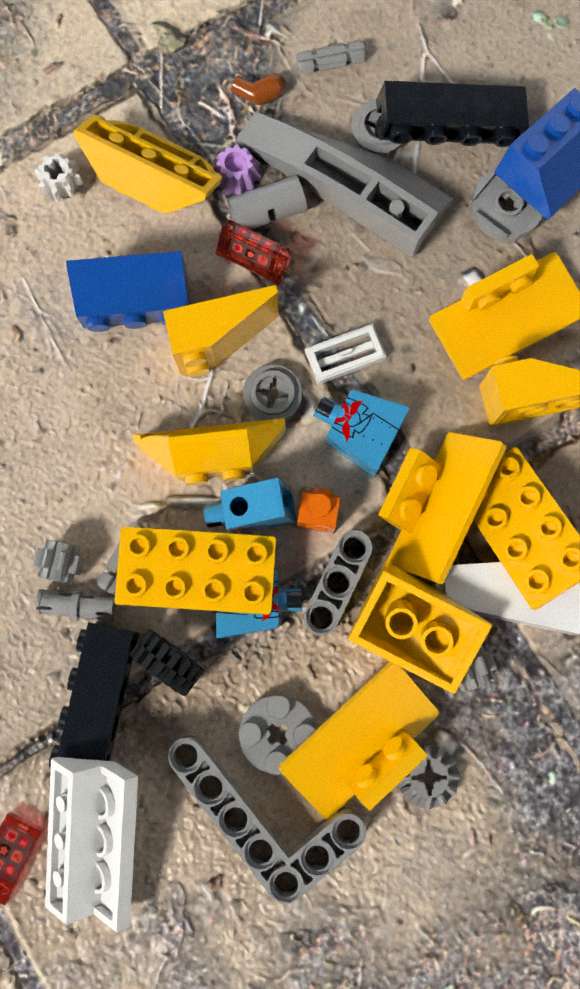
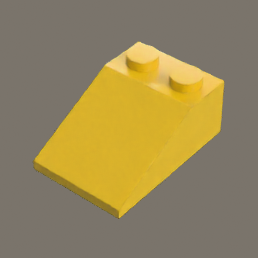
M268 286L163 311L172 353L180 374H188L189 377L207 374L210 368L217 367L279 317L277 286Z
M509 356L495 361V366H492L479 385L489 427L580 408V370L533 358L518 360L517 356Z
M384 562L350 628L348 640L455 694L490 631L492 624L419 578Z

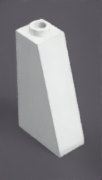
M501 562L452 565L443 584L440 585L433 582V588L475 614L569 635H580V583L538 610H532Z

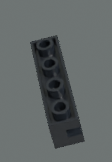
M384 81L376 99L377 113H382V119L378 125L379 140H390L395 144H403L409 141H425L430 145L454 142L461 143L464 146H474L483 143L495 144L497 147H509L529 128L526 87Z
M90 622L87 624V629H81L76 645V651L81 652L78 667L71 669L68 678L67 690L72 691L69 706L64 705L60 713L58 729H62L63 732L60 745L55 744L52 749L49 768H51V759L56 757L111 760L133 663L130 652L137 644L139 632Z

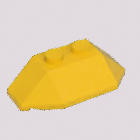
M93 114L74 130L75 139L102 183L165 214L205 200L221 183L222 176L215 172L213 167L202 156L142 127L117 120H105L103 116Z
M285 418L140 433L133 434L134 443L142 452L177 480H185L186 485H202L208 483V478L223 476V481L245 479V474L253 473L286 433Z

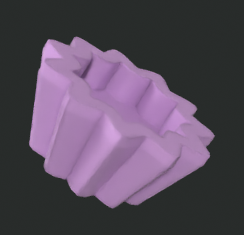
M235 145L233 148L226 147L214 159L215 166L213 169L222 176L221 183L216 188H224L227 196L233 192L238 195L244 193L245 190L255 189L254 182L261 179V174L258 172L261 163L253 157V153L247 148L241 149L238 145Z

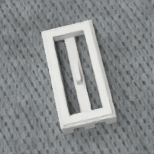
M373 323L307 347L304 350L311 370L315 375L317 385L386 360L387 357ZM370 336L371 341L320 360L316 358L318 354ZM373 349H375L376 351L373 354L345 363L343 365L337 366L327 371H321V368L357 356Z

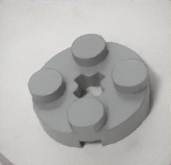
M494 171L487 173L479 181L472 196L470 216L475 221L477 227L487 236L500 240L505 244L515 243L518 239L528 236L535 230L543 217L502 181ZM509 198L515 201L513 205L515 211L503 210L499 200L507 201Z
M275 695L263 697L248 708L242 718L238 735L241 750L254 767L272 775H281L282 773L278 766L316 730L311 713L300 701L292 697ZM274 724L276 727H280L283 724L287 727L288 730L284 734L287 741L284 744L278 741L273 744L269 742L268 738L271 733L268 727Z

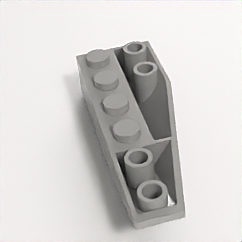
M259 112L253 114L235 138L236 143L247 148L251 153L286 176L297 175L303 187L412 258L453 202V198L392 159Z

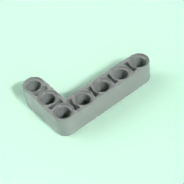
M192 735L183 736L176 740L169 749L168 762L173 771L270 896L279 903L291 904L297 901L354 853L365 841L367 835L366 826L360 814L353 809L344 808L338 810L330 819H326L288 851L202 740ZM190 744L196 749L198 754L196 763L186 765L179 760L177 752L180 745ZM212 775L220 779L222 783L220 794L211 796L203 791L201 782L206 776ZM234 807L241 808L247 815V822L240 827L231 826L226 820V812ZM350 819L358 824V831L355 836L345 839L340 837L336 830L340 822ZM261 839L267 841L272 847L271 854L266 858L255 857L250 850V845L254 841ZM313 846L324 847L328 852L326 860L321 864L309 862L306 858V852L309 848ZM282 872H289L296 877L297 884L290 890H283L276 885L275 878Z

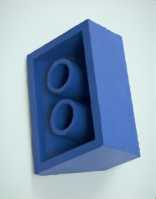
M573 88L509 146L494 171L502 181L547 220L553 217L580 191V92L576 88Z
M182 251L66 261L76 317L82 327L88 328L89 331L103 332L109 330L110 326L124 325L129 329H139L146 327L147 323L156 322L166 325L163 311L191 305L189 277Z

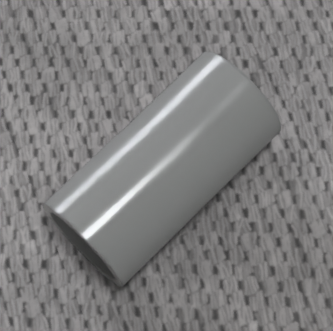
M297 175L227 198L235 227L245 231L269 224L274 220L278 221L307 211L306 198Z

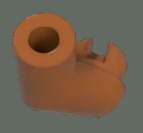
M272 73L253 83L238 75L232 84L231 92L256 105H264L282 94L285 88V79L278 73Z

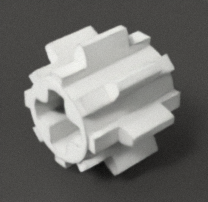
M62 152L55 153V156L52 157L44 156L43 164L39 165L38 169H35V174L38 180L41 181L38 187L42 194L49 193L50 196L53 195L56 202L68 196L69 198H74V190L83 184L80 175L77 174L79 167L75 159L70 161L68 158L64 159Z

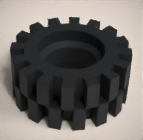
M149 628L130 652V656L140 666L182 696H186L205 671L175 645Z

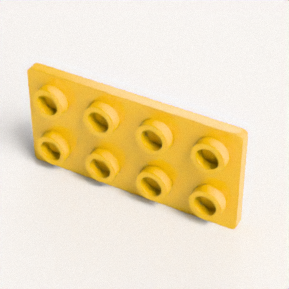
M552 252L537 261L533 254H530L466 287L461 300L432 314L429 322L460 377L463 380H467L494 366L495 361L513 356L580 321V291L556 252Z
M449 432L435 460L421 450L410 448L378 514L379 517L401 530L387 559V563L411 575L440 585L443 584L507 446L501 441Z
M517 447L511 448L503 454L473 520L530 608L538 610L580 583V535Z
M122 527L114 601L118 605L269 615L272 609L276 538L274 536Z
M389 662L293 751L278 768L325 819H330L354 795L370 811L428 756L413 739L439 716V711L400 666Z

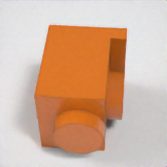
M311 488L310 491L303 490L297 528L334 534L340 496L333 495V491L322 488Z

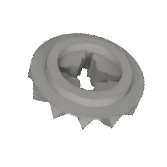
M376 99L368 101L358 108L352 120V137H355L359 148H365L375 154L385 153L386 155L396 148L400 149L402 144H395L390 140H379V138H376L375 128L373 127H376L378 122L381 121L382 113H377Z
M274 364L265 365L254 370L247 378L243 388V399L245 406L254 418L260 420L285 418L286 420L296 413L301 403L302 387L297 376L288 368ZM275 380L278 393L283 394L285 397L276 398L272 408H269L268 399L262 393L263 391H269Z
M426 744L419 746L428 756L398 786L403 796L414 806L430 810L446 805L447 801L457 793L460 775L456 761L447 751L438 746ZM427 760H429V765L434 773L444 776V778H439V780L432 782L430 793H428V789L423 781L412 778V776H418V774L425 772Z

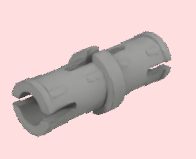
M39 589L35 606L39 607H36L35 610L38 614L69 616L70 620L79 621L80 618H92L113 622L117 605H114L116 604L114 601L115 597L85 595L80 590H74L73 593H63Z

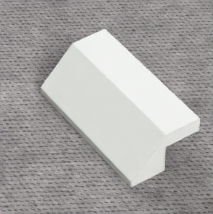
M66 757L51 759L45 908L65 925L95 915L117 933L130 927L138 776L114 761Z

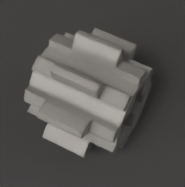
M45 540L43 549L37 548L33 566L39 567L37 577L72 584L73 576H80L84 558L78 556L80 547L64 542Z
M482 645L459 686L461 692L470 691L495 681L492 671L497 670L496 663L491 651L485 652Z

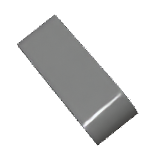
M358 530L348 531L338 541L305 611L304 623L312 634L318 636L327 635L337 627L371 556L372 542L364 532ZM353 539L361 542L364 547V555L359 559L349 558L344 552L343 546L345 542ZM339 573L346 577L348 588L344 593L336 594L329 590L327 579L330 575ZM322 607L329 610L332 615V622L329 627L318 629L312 625L310 615L314 609Z

